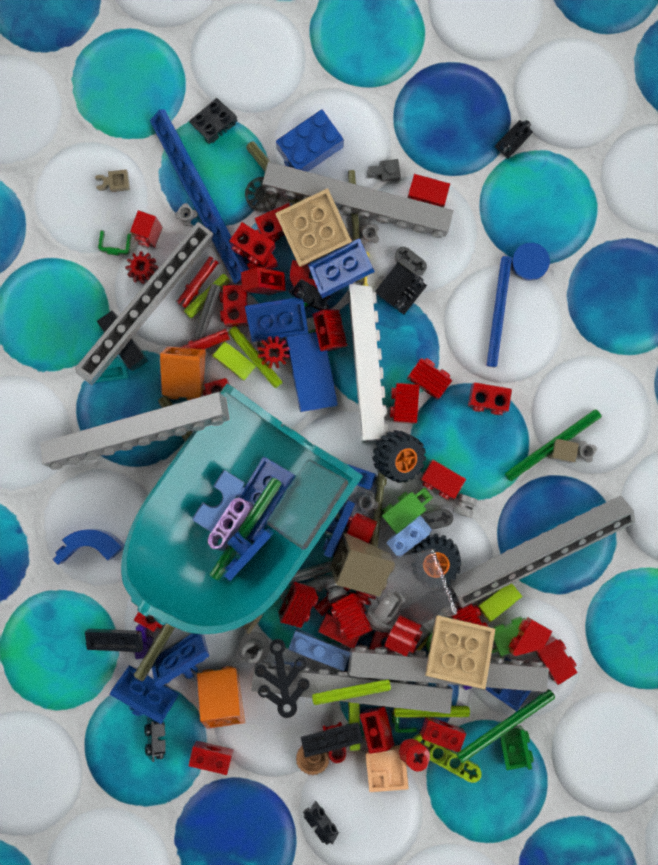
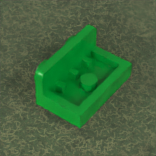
M521 725L515 726L500 737L505 769L507 771L526 767L528 770L532 769L531 763L534 762L532 751L528 750L527 743H530L528 731H525Z

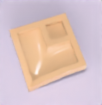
M400 745L391 747L388 751L369 754V750L366 751L369 792L409 789L407 766L399 756Z

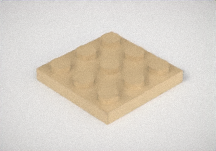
M328 188L275 213L299 267L352 242Z
M437 615L425 676L485 690L495 629Z

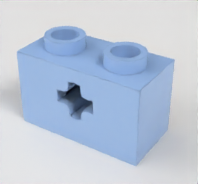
M420 515L399 533L391 536L387 544L399 558L426 538L432 529Z

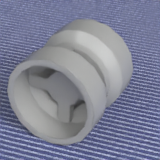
M459 494V503L455 506L453 512L472 518V510L478 500Z
M334 578L325 581L324 587L329 593L328 599L330 603L333 604L348 596L347 591L342 586L336 585Z

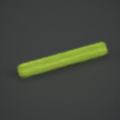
M236 326L232 327L228 331L230 336L274 388H278L282 384V380L272 368H268L267 363L261 364L263 358L257 357L259 353Z
M388 679L315 693L312 695L314 705H320L390 691L391 685Z
M451 706L450 714L394 707L393 714L395 717H469L470 707Z

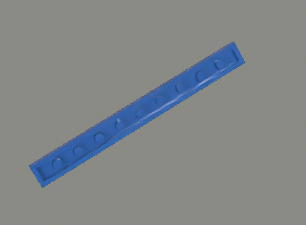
M159 109L151 118L150 123L204 226L213 233L212 242L234 284L241 283V272L249 269L242 256L231 249L232 246L229 242L231 235L167 112L165 109Z

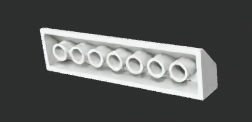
M350 284L349 304L362 442L381 441L383 435L387 436L388 424H384V417H387L386 405H382V398H385V388L380 383V379H383V368L379 367L378 361L382 360L381 348L377 349V341H380V332L375 327V322H378V312L374 311L373 305L377 303L376 292H372V287Z

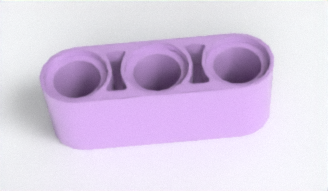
M241 498L232 500L209 535L208 544L211 548L225 551L228 546L227 542L236 534L253 508L250 502ZM244 505L242 512H239L240 506ZM233 521V526L229 529V523ZM222 537V543L218 546V540Z

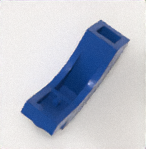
M79 530L62 539L66 547L64 545L55 552L56 556L52 560L57 565L63 564L79 548L89 546L98 550L108 561L112 560L124 549L125 545L115 535L105 530Z

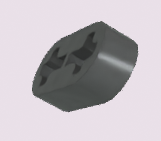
M400 247L396 250L394 255L396 263L402 265L416 277L422 276L425 273L427 264L421 257L407 247ZM404 252L407 253L406 258L409 259L410 261L406 260L405 258H403L402 260H400V259H399V257H400L399 253H401V254H403ZM412 263L415 265L421 264L422 271L418 270L416 272L414 270L415 266Z
M447 509L421 514L422 518L426 516L427 519L434 520V522L428 523L432 530L447 527L453 522V514ZM443 512H445V515H449V519L446 520L447 523L441 520L437 521L436 518L441 517Z

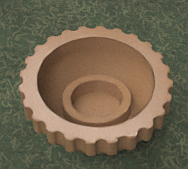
M301 746L296 755V764L305 774L318 775V773L325 771L330 758L328 752L305 758L303 746Z

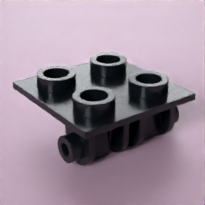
M216 98L190 119L189 123L210 144L215 143L220 138L218 134L221 137L223 136L222 130L227 133V130L235 126L238 120L237 116Z
M397 263L375 292L405 315L427 285L423 283V278L414 276Z

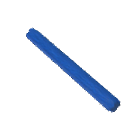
M503 256L500 262L486 364L492 368L497 367L512 262V258L509 256Z

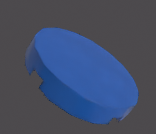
M533 242L525 243L514 252L511 262L512 269L518 277L524 280H537L549 268V254L540 244Z

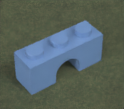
M223 470L213 485L222 492V501L216 506H209L202 502L192 520L212 532L232 500L236 496L240 497L245 489L243 487L244 482Z
M298 628L294 632L288 649L341 671H344L350 655L349 648L334 642H325L316 638L313 634Z

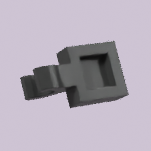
M398 159L380 161L379 167L369 166L367 170L368 178L381 176L382 182L400 180L401 174Z

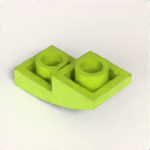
M225 341L212 355L221 365L231 370L242 381H245L256 367Z
M513 584L499 589L480 604L478 608L491 622L523 596Z

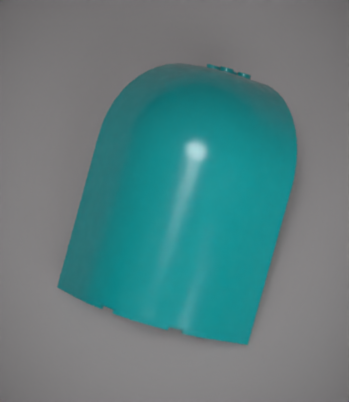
M226 384L220 393L227 399L230 420L223 422L219 426L210 425L203 430L192 432L139 509L129 530L121 562L123 585L132 598L131 602L138 606V612L146 617L149 615L153 616L162 625L167 623L177 629L194 634H217L234 630L253 621L270 608L286 589L363 477L353 468L315 444H312L285 424L281 426L283 422L229 384ZM264 456L296 475L264 529L270 528L274 534L231 581L224 576L228 572L227 570L220 580H215L210 576V572L224 551H219L209 546L208 538L211 532L194 522L192 517L202 502L209 506H216L222 501V492L213 485L223 470L244 482L243 487H245ZM222 537L218 540V546L222 543ZM246 538V540L253 545L254 542ZM237 553L233 560L235 558L239 560L241 556Z

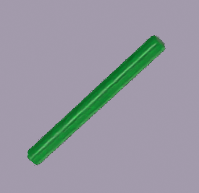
M595 409L505 472L506 478L509 481L516 479L551 454L556 439L571 440L602 417L600 412Z
M273 477L238 529L237 532L244 539L248 537L282 485L278 479ZM227 546L210 572V576L213 579L220 580L226 571L225 568L237 554L231 546Z
M548 689L547 692L539 695L457 753L459 761L461 763L466 762L555 699L554 693Z

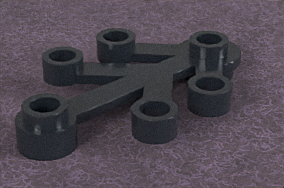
M277 638L270 643L269 649L275 655L278 677L269 672L263 664L255 668V675L265 678L280 689L281 697L271 692L270 687L265 684L259 687L258 694L260 697L268 698L276 704L280 716L291 718L297 712L296 701L303 691L309 688L310 682L307 678L299 679L298 687L289 696L288 688L298 673L305 669L306 660L301 657L297 658L294 662V667L286 677L283 659L286 644L282 639ZM275 644H280V651L274 650ZM299 660L304 662V666L301 668L297 666V661ZM259 667L264 668V674H259L257 669ZM306 681L307 687L302 688L300 682ZM261 688H267L268 693L263 695L260 691ZM288 704L291 710L285 711L283 706Z

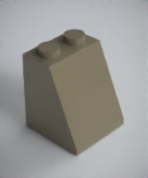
M343 533L329 567L336 585L380 597L382 590L386 589L387 579L394 570L395 562L390 553Z

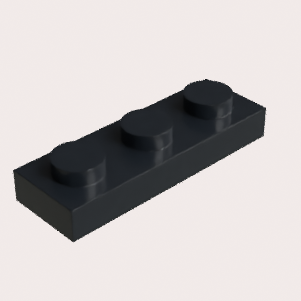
M87 629L85 631L87 650L141 652L143 650L142 631Z
M358 721L300 737L305 758L363 743Z

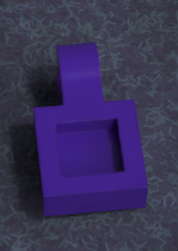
M141 624L136 626V631H142L143 650L135 652L136 660L143 659L154 642V637H148L147 628Z

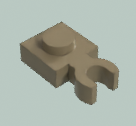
M127 169L108 171V177L103 175L95 176L97 181H103L102 185L96 186L98 191H105L108 187H110L111 192L130 190Z

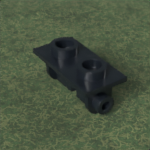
M519 120L494 147L509 159L533 133L530 129L531 123L528 120Z
M300 279L289 292V294L298 299L302 298L303 302L319 311L327 310L329 307L327 300L330 298V295L322 298L318 288L303 279Z
M147 718V724L144 725L145 736H148V744H145V754L154 762L155 756L156 759H163L166 754L165 739L158 740V737L165 736V722L163 721L160 724Z
M315 801L311 808L308 807L303 811V817L311 828L316 825L318 826L314 832L322 843L326 845L329 843L333 844L339 831L325 814L324 809Z

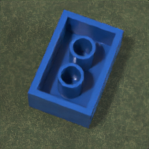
M323 109L275 141L276 149L283 159L289 163V166L309 172L344 147L343 137Z

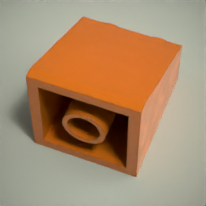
M168 346L160 353L162 395L167 396L169 399L186 397L187 400L203 396L206 350Z
M225 666L221 668L222 670L217 671L205 669L202 673H197L200 722L207 729L245 723L239 672L233 666Z

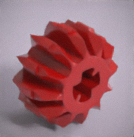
M140 251L139 256L132 253L134 259H127V262L131 265L125 266V269L129 271L128 277H133L135 283L140 280V283L144 284L145 279L149 281L150 276H153L154 271L158 270L159 267L155 265L157 260L151 258L150 253L144 256V253ZM141 265L144 267L143 271L140 270Z
M271 336L267 337L268 344L262 340L261 343L265 347L257 348V350L263 351V354H258L257 357H265L261 364L264 365L268 362V368L270 369L273 362L276 368H279L278 361L285 365L286 362L282 358L290 357V355L284 354V351L290 350L289 347L282 348L286 341L282 340L278 344V336L275 337L274 343ZM270 348L278 349L276 357L269 356V353H271L269 352Z

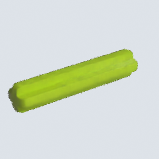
M222 274L212 284L219 285L221 290H223V286H227L230 283V279L225 274ZM210 286L184 310L189 318H193L203 309Z

